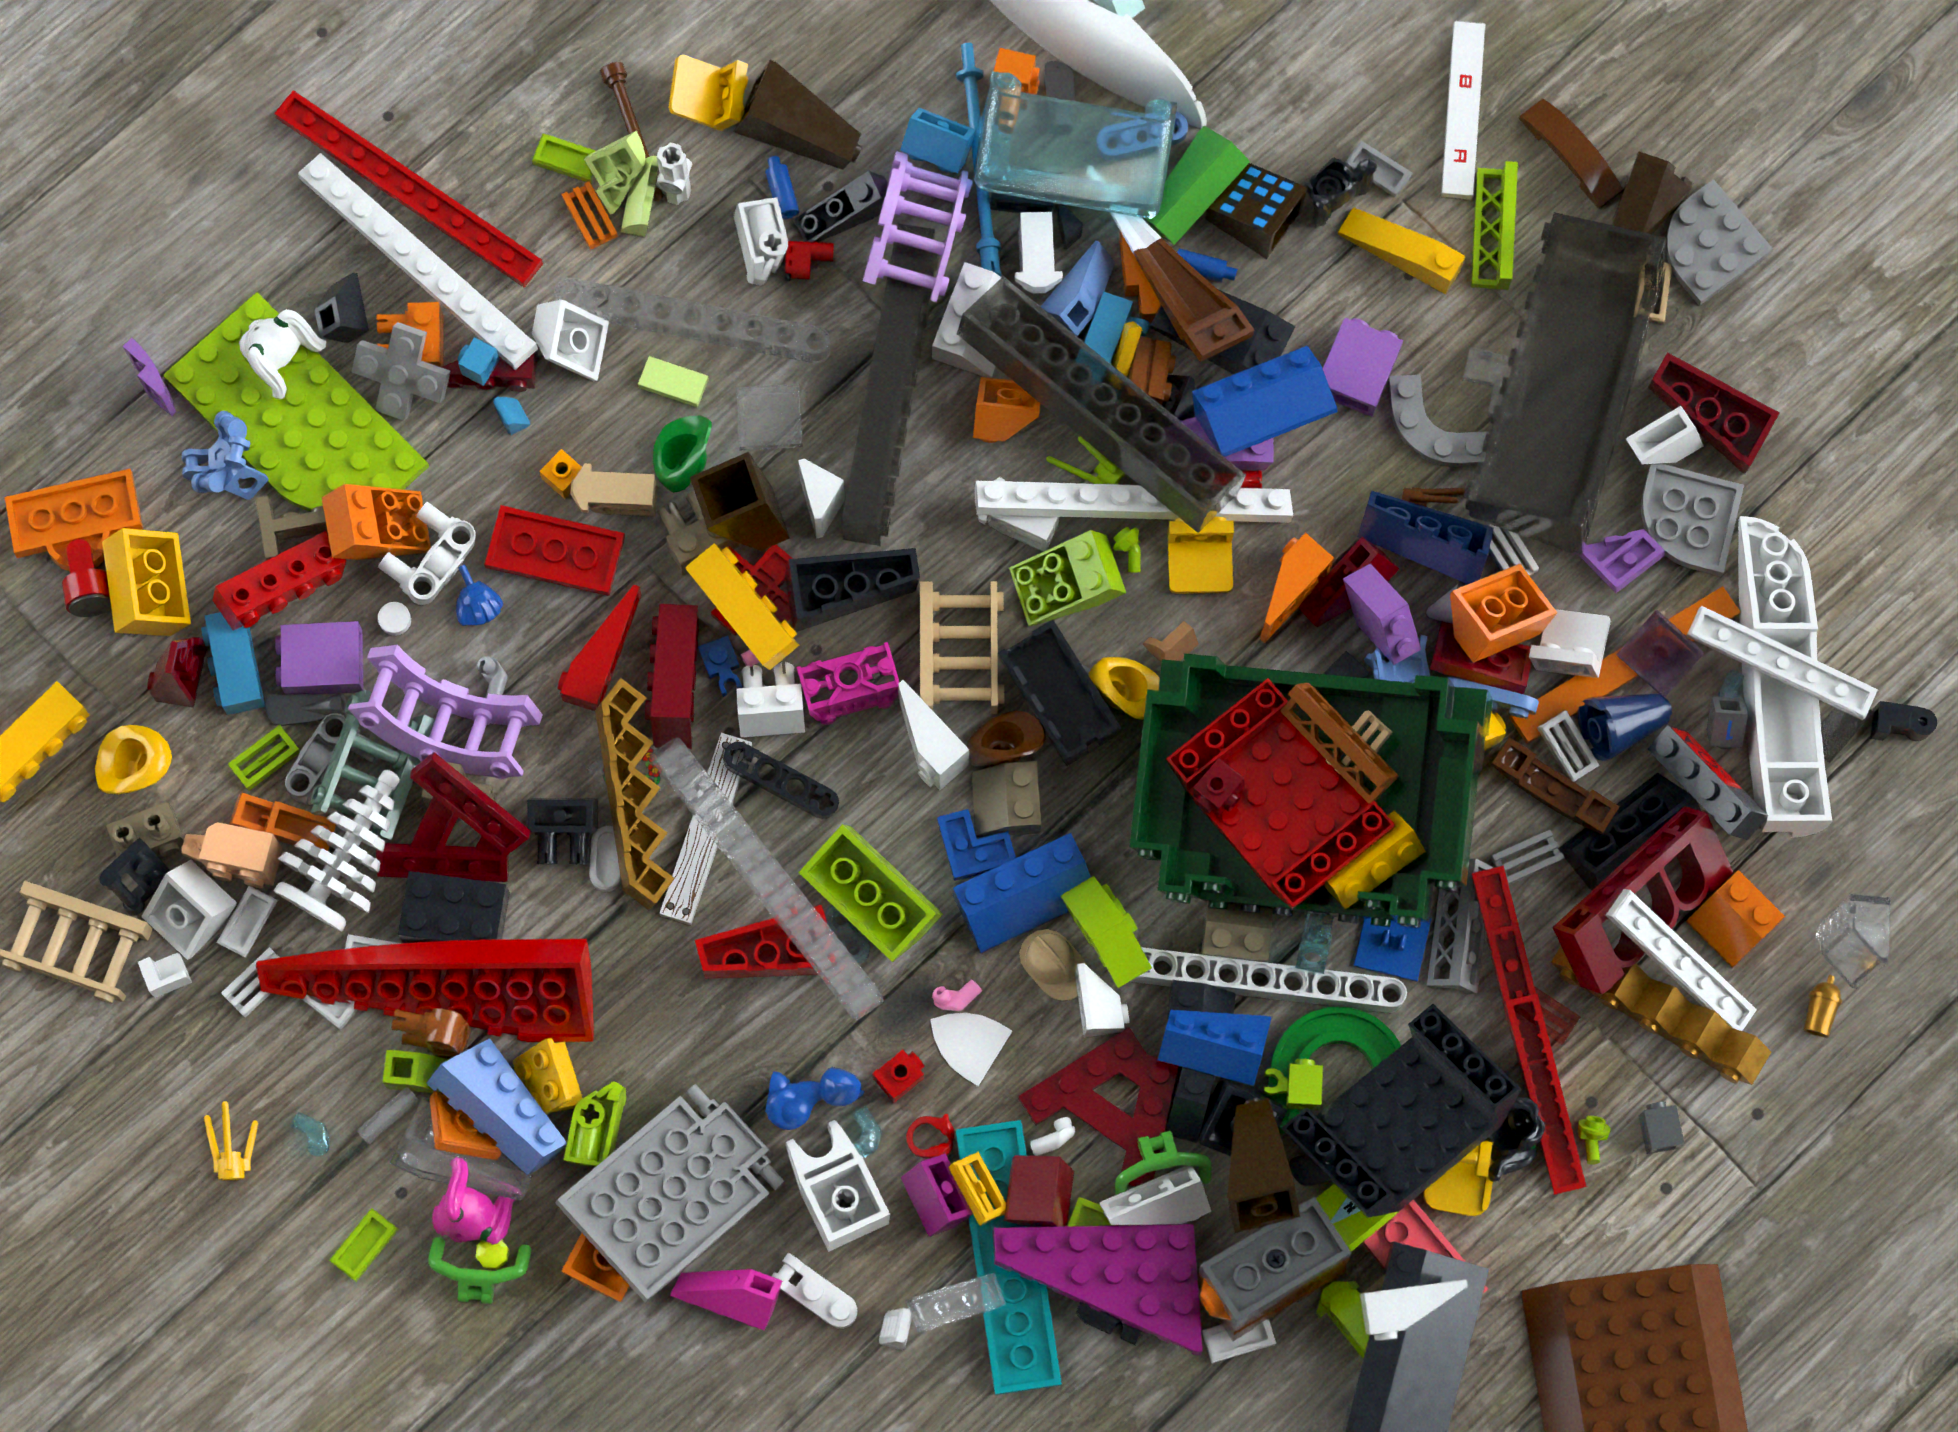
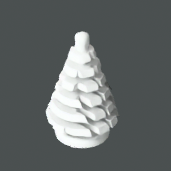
M390 770L382 771L374 788L365 785L359 790V793L367 797L364 804L352 798L342 804L356 814L353 821L337 812H333L326 818L346 832L343 837L330 832L320 825H317L310 831L314 836L335 849L333 854L323 848H318L312 842L305 839L299 840L294 845L303 853L317 859V862L324 865L325 867L322 871L313 865L306 864L302 859L288 852H285L278 858V860L294 871L305 875L308 880L313 882V885L307 892H302L290 884L281 882L275 887L274 892L341 932L346 926V920L340 914L327 907L326 900L330 893L338 898L345 899L349 904L367 913L370 911L371 902L357 892L346 888V885L339 882L338 879L342 876L349 881L352 880L363 889L374 893L376 882L367 875L358 872L356 868L348 863L350 859H353L369 869L379 872L381 862L358 846L363 842L381 852L384 850L385 841L377 837L369 829L371 825H374L386 832L389 830L390 821L380 815L379 812L382 808L393 812L395 801L388 796L392 790H395L400 779L397 774Z

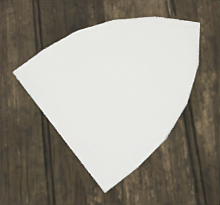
M971 1013L946 1014L931 1019L933 1036L941 1055L951 1068L965 1079L979 1086L1012 1033V1030L990 1018Z

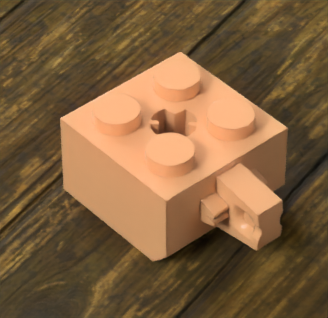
M216 822L206 829L205 835L186 834L181 853L183 856L202 862L206 870L213 873L212 877L215 879L230 882L233 877L243 879L244 884L248 886L263 888L264 884L274 885L280 862L278 858L281 856L283 848L271 833Z

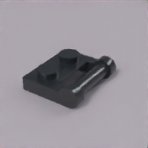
M139 837L100 874L99 882L105 889L112 890L123 902L124 909L130 915H138L144 910L145 901L156 892L165 874L170 870ZM125 873L138 884L132 892L121 882V877Z

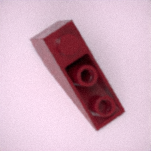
M535 351L516 370L499 356L500 360L484 386L462 375L458 360L441 368L450 370L447 385L449 388L458 389L462 388L463 385H472L482 390L508 387L511 391L523 392L527 388L535 389L538 352Z

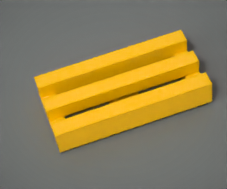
M979 1152L958 1160L948 1167L979 1226L987 1221L994 1220L998 1216L1005 1215L1006 1202ZM970 1163H971L972 1166L974 1167V1169H975V1171H976V1173H977V1175H978V1177H979V1179H980L979 1181H978V1179H977V1177H976L974 1171L972 1170V1168H971V1166H970ZM985 1192H987V1194L989 1195V1197H990V1199H991V1201H992V1203H993V1205H994V1207H995V1210L993 1209V1207H992V1205H991L989 1199L987 1198Z

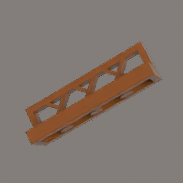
M1309 682L1296 684L1288 693L1291 699L1280 712L1368 804L1376 801L1399 775ZM1298 704L1311 717V720H1301L1292 710ZM1318 726L1333 740V743H1323L1318 738ZM1340 749L1356 764V767H1346L1341 762ZM1363 773L1377 786L1372 793L1363 785Z

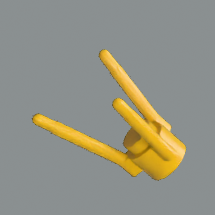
M223 1101L222 1127L224 1152L220 1154L211 1118L209 1115L204 1116L213 1157L214 1173H218V1180L245 1179L244 1171H251V1156L258 1121L254 1120L251 1124L244 1157L241 1158V1152H232L229 1107L228 1102Z

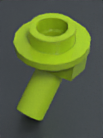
M1125 527L1113 538L1116 542L1113 546L1115 551H1128V572L1133 573L1141 572V549L1139 546L1141 542L1138 539L1139 529L1137 527L1131 530L1129 527Z
M1587 1116L1586 1119L1578 1122L1577 1135L1581 1139H1585L1587 1164L1590 1165L1600 1163L1598 1140H1607L1611 1132V1128L1606 1124V1121L1598 1116Z

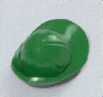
M697 415L676 419L665 425L656 438L653 448L654 471L659 482L672 493L685 490L692 483L690 477L702 472L706 466L707 454L705 449L712 428V422L708 418Z

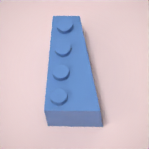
M490 1038L442 1063L426 1083L434 1091L439 1089L449 1098L447 1103L456 1111L461 1109L475 1122L473 1126L481 1134L484 1132L490 1135L497 1142L496 1147L527 1175L551 1163L567 1144Z

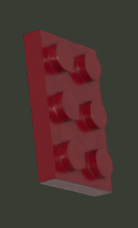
M1442 621L1430 669L1445 675H1452L1472 682L1524 694L1532 663L1529 658L1531 647L1519 643L1473 663L1454 638L1453 624Z

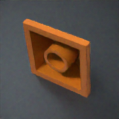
M981 377L976 402L973 438L987 443L1005 442L1037 419L1040 413L1043 384Z

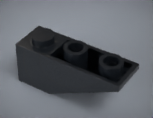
M867 171L794 218L803 240L806 242H820L880 215L887 193L886 178Z

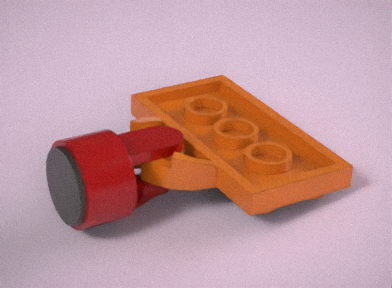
M131 468L5 497L13 551L16 558L48 551L56 565L70 572L62 581L66 610L78 617H93L107 612L111 608L107 573L104 570L95 569L105 560L102 541L122 528L143 530Z

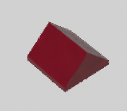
M1013 1156L1004 1221L1026 1227H1067L1074 1170L1061 1157Z

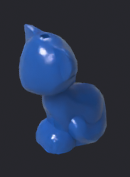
M836 1067L828 1068L822 1075L820 1082L803 1081L790 1083L786 1076L780 1072L773 1071L769 1085L766 1113L768 1120H771V1123L785 1130H794L806 1123L814 1105L818 1101L823 1099L832 1106H846L861 1098L865 1091L861 1090V1082L855 1074Z

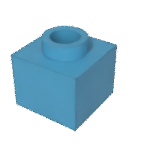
M474 337L470 345L466 344L460 351L458 365L462 375L484 386L500 359L496 348Z

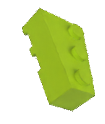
M1092 876L1060 895L1074 922L1089 945L1093 946L1100 956L1099 960L1104 968H1107L1118 988L1152 969L1133 933L1138 929L1134 920L1128 912L1126 913L1119 899L1115 898L1107 883L1101 886L1097 879Z

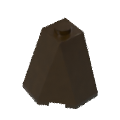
M1639 151L1628 175L1606 241L1612 242L1619 249H1632L1636 251L1687 199L1693 183L1687 177L1680 179L1675 175L1676 167L1669 161Z

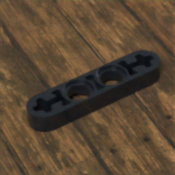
M733 742L725 749L723 763L730 772L817 818L827 819L837 811L839 797L829 787L746 743ZM738 750L743 751V758L750 763L753 757L758 758L751 774L746 771L749 767L748 764L742 761L738 765L732 763L733 757L729 755L730 752L736 754ZM768 764L775 769L776 776L773 780L764 781L759 778L757 770L761 765ZM796 779L803 783L804 793L802 795L792 796L787 792L786 784L790 780ZM812 787L816 789L812 796L818 799H822L824 795L830 798L829 804L832 808L826 807L822 811L818 809V801L812 798L809 804L803 801L808 796Z

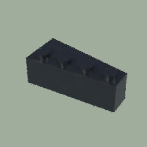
M916 548L789 559L785 578L792 626L798 632L915 592L920 580Z

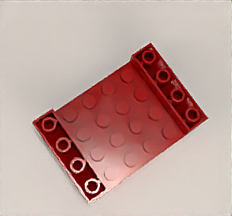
M1267 678L1168 756L1166 761L1193 801L1196 799L1193 796V787L1218 758L1244 778V787L1238 793L1241 798L1231 811L1228 812L1225 809L1220 816L1213 811L1210 813L1203 812L1268 889L1293 909L1395 828L1396 825L1375 801L1368 804L1280 712L1288 700Z

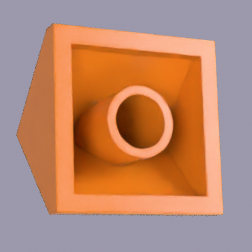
M581 1233L561 1272L585 1287L621 1303L630 1285Z

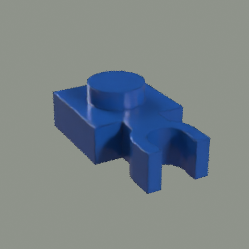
M728 635L698 646L709 678L720 677L719 688L723 697L727 696L726 689L724 688L727 682H734L737 689L742 688L738 676L732 673V670L740 668Z

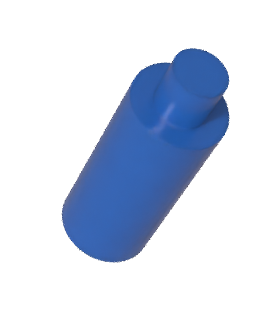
M772 156L767 159L769 168L765 171L772 198L778 199L782 219H789L798 215L800 211L787 165L781 164L779 156Z
M1179 248L1178 254L1205 279L1222 283L1223 278L1235 281L1238 269L1227 266L1228 261Z

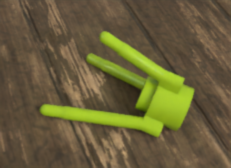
M1085 425L1083 429L1102 453L1083 436H1079L1078 441L1100 461L1094 469V472L1098 474L1097 477L1051 456L1046 458L1047 462L1093 484H1118L1127 472V469L1123 467V463L1110 452L1088 425Z

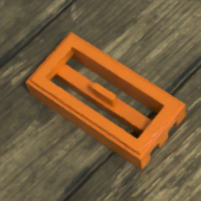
M590 181L584 183V186L581 188H573V192L562 194V199L590 250L618 237L617 231ZM587 193L609 232L605 235L583 196ZM578 199L598 237L597 239H592L572 202L573 200Z

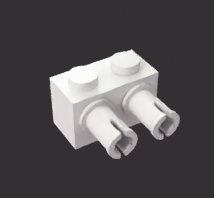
M785 662V674L782 671V663L775 665L776 686L763 687L761 667L753 665V676L750 675V665L742 669L743 688L736 689L741 738L805 732L801 684H795V669L791 663Z

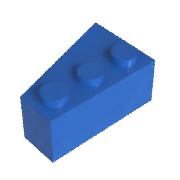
M1171 1010L1158 1060L1254 1086L1272 1016Z

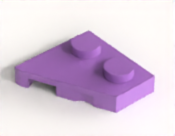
M1644 529L1629 532L1624 536L1614 535L1605 537L1603 542L1586 545L1585 542L1579 543L1575 547L1577 554L1615 593L1623 589L1665 555V550Z

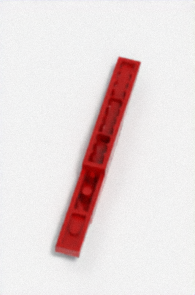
M1504 865L1471 873L1487 936L1486 940L1527 1097L1537 1104L1539 1108L1538 1115L1545 1124V1131L1540 1140V1145L1553 1193L1556 1195L1587 1187Z

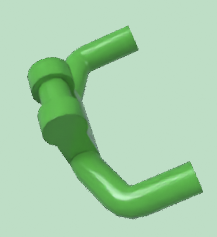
M1171 1131L1160 1133V1136L1153 1138L1148 1136L1138 1138V1146L1143 1160L1127 1168L1116 1177L1115 1195L1127 1191L1128 1183L1147 1172L1178 1165L1198 1167L1199 1178L1203 1184H1207L1212 1180V1163L1210 1158L1203 1154L1177 1152ZM1160 1149H1163V1150H1164V1152H1162V1153H1158V1154H1154V1153H1153V1151H1155V1150H1160Z
M436 1237L432 1240L428 1263L435 1272L451 1280L458 1281V1301L481 1300L483 1304H492L494 1284L522 1277L528 1269L532 1249L528 1245L519 1246L516 1263L511 1267L496 1271L458 1268L442 1260L445 1240Z

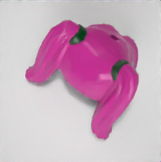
M454 1158L450 1162L452 1177L446 1195H443L439 1205L435 1206L432 1213L434 1229L439 1235H447L453 1241L459 1243L478 1239L490 1244L499 1243L507 1234L511 1221L512 1205L517 1199L518 1193L513 1190H506L498 1196L493 1205L489 1197L473 1188L466 1187L469 1172L467 1162L462 1158Z

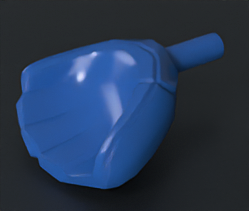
M465 564L458 567L466 584V587L461 589L456 601V614L459 624L462 626L482 625L495 619L501 612L504 604L501 597L481 581L474 583Z

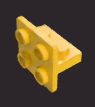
M552 1038L544 1039L513 1060L514 1072L546 1115L552 1112L574 1109L576 1104L583 1099L565 1042L554 1043Z

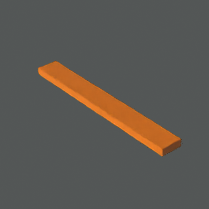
M1722 586L1602 660L1599 678L1576 675L1538 698L1539 704L1535 715L1529 714L1528 719L1510 715L1509 719L1525 743L1529 744L1541 736L1537 727L1556 717L1562 711L1566 710L1569 716L1573 717L1578 714L1579 707L1585 704L1582 702L1583 700L1591 697H1606L1696 642L1686 637L1699 607L1703 606L1730 620L1737 617L1741 611Z

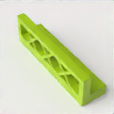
M1505 161L1503 169L1477 168L1471 287L1508 290L1513 278L1518 162ZM1483 178L1501 179V189L1491 195L1483 187ZM1484 196L1487 200L1482 203V198ZM1499 196H1500V203L1496 200V198H1498ZM1490 203L1499 212V218L1492 224L1482 216V210ZM1481 224L1485 227V229L1482 232ZM1497 225H1499L1498 232L1494 229ZM1488 233L1498 241V247L1491 253H1488L1480 244V239ZM1481 254L1484 258L1479 262ZM1486 262H1489L1497 271L1496 280L1479 279V268Z

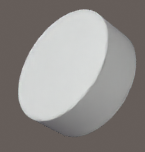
M390 602L380 609L378 622L386 634L397 636L408 630L411 624V615L407 607L402 603Z

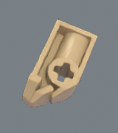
M584 463L575 479L571 482L570 494L583 513H589L590 508L593 512L601 514L656 516L658 485L654 474L593 472L592 465Z

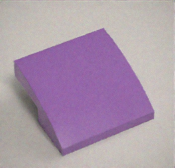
M131 337L123 348L134 368L140 372L137 376L147 395L172 416L176 410L164 381L148 354Z

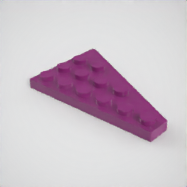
M1194 1224L994 1228L995 1265L1008 1271H1015L1021 1277L1030 1281L1033 1279L1052 1288L1056 1293L1076 1302H1083L1098 1312L1103 1311L1121 1319L1122 1323L1144 1333L1156 1335L1158 1339L1166 1343L1171 1342L1187 1349L1193 1355L1202 1354Z

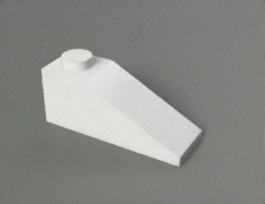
M1184 1166L1099 1202L1111 1225L1184 1224L1188 1221L1197 1220L1202 1215L1211 1212L1202 1181L1192 1166Z

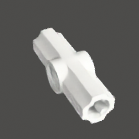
M670 142L667 146L660 147L657 154L659 176L656 185L666 195L669 203L679 205L680 202L688 200L691 193L689 172L692 162L682 152L681 145Z

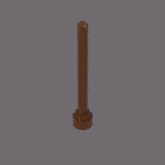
M622 62L609 63L600 69L603 82L613 89L628 134L637 131L646 159L650 156L624 86L626 83L625 78L627 77L624 64ZM655 183L653 201L658 202L663 198V193Z

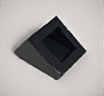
M1060 204L1058 206L1057 219L1063 246L1067 250L1082 237L1083 223L1064 204Z

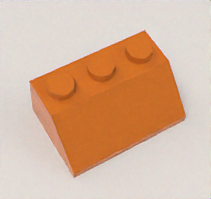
M1521 564L1455 589L1450 593L1454 638L1473 663L1540 635L1557 614V611Z

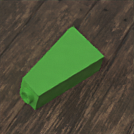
M1203 126L1142 218L1162 239L1175 245L1250 161L1232 141Z

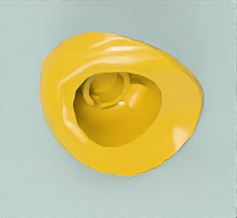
M1104 657L1090 669L1088 674L1108 706L1117 710L1122 709L1125 713L1136 719L1144 720L1147 690H1159V676L1150 668L1128 658Z
M124 725L112 730L102 741L97 755L95 773L99 789L108 794H125L144 789L156 783L167 773L171 764L172 754L169 744L158 732L145 726Z

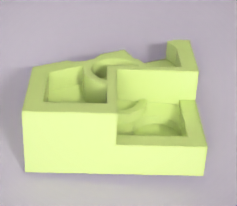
M637 131L589 154L584 159L600 185L595 191L610 215L618 210L646 164L644 148Z
M650 156L645 159V166L627 194L621 227L622 233L642 237L646 235L658 172L657 156Z

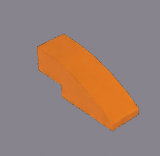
M1120 231L1119 245L1125 297H1138L1139 316L1151 324L1161 303Z
M243 792L237 797L229 825L271 833L277 841L295 845L299 840L305 839L326 851L330 847L327 842L317 838L310 831L317 825L323 826L330 832H334L336 824L327 820V817L314 815L311 812L278 801L270 802Z

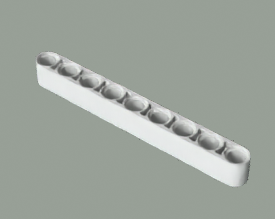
M1143 947L1141 948L1152 969L1130 981L1170 987L1172 980L1206 983L1234 992L1236 995L1334 1007H1350L1383 1013L1397 1011L1407 996V989L1404 983L1390 977ZM1158 961H1165L1170 965L1171 971L1166 975H1161L1154 970L1153 965ZM1190 965H1198L1202 968L1204 975L1198 979L1188 976L1186 968ZM1222 969L1232 970L1236 975V980L1231 983L1223 982L1219 977V971ZM1255 973H1263L1267 976L1269 983L1264 987L1256 986L1252 982L1251 976ZM1287 977L1297 978L1301 983V988L1296 991L1289 990L1284 984V979ZM1320 981L1330 982L1334 992L1329 995L1320 993L1317 989V983ZM1356 984L1361 985L1366 991V997L1362 999L1354 998L1350 993L1349 987ZM1388 988L1395 990L1399 1000L1394 1003L1387 1002L1382 996V991Z

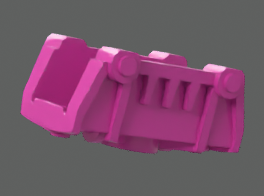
M888 642L878 647L869 646L864 648L863 651L831 660L811 662L802 668L800 666L796 667L809 714L817 721H820L821 724L829 725L836 721V717L876 706L887 709L894 704L893 701L899 694L898 683L900 682ZM877 663H878L877 666H873V667H870V666H869V665H873V664H877ZM854 670L858 675V679L852 685H845L839 679L841 672ZM880 673L884 676L893 675L895 681L875 685L867 680L873 679L872 674ZM823 677H825V680L819 681V682L817 681V680L822 679ZM828 687L829 691L836 689L830 699L811 704L810 698L817 695L821 688Z

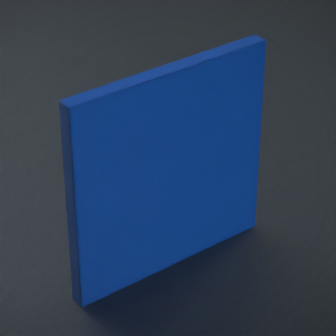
M1364 918L1354 967L1417 982L1431 919H1429V923L1421 922L1420 928L1400 926L1395 921H1391L1390 927L1371 925V919Z

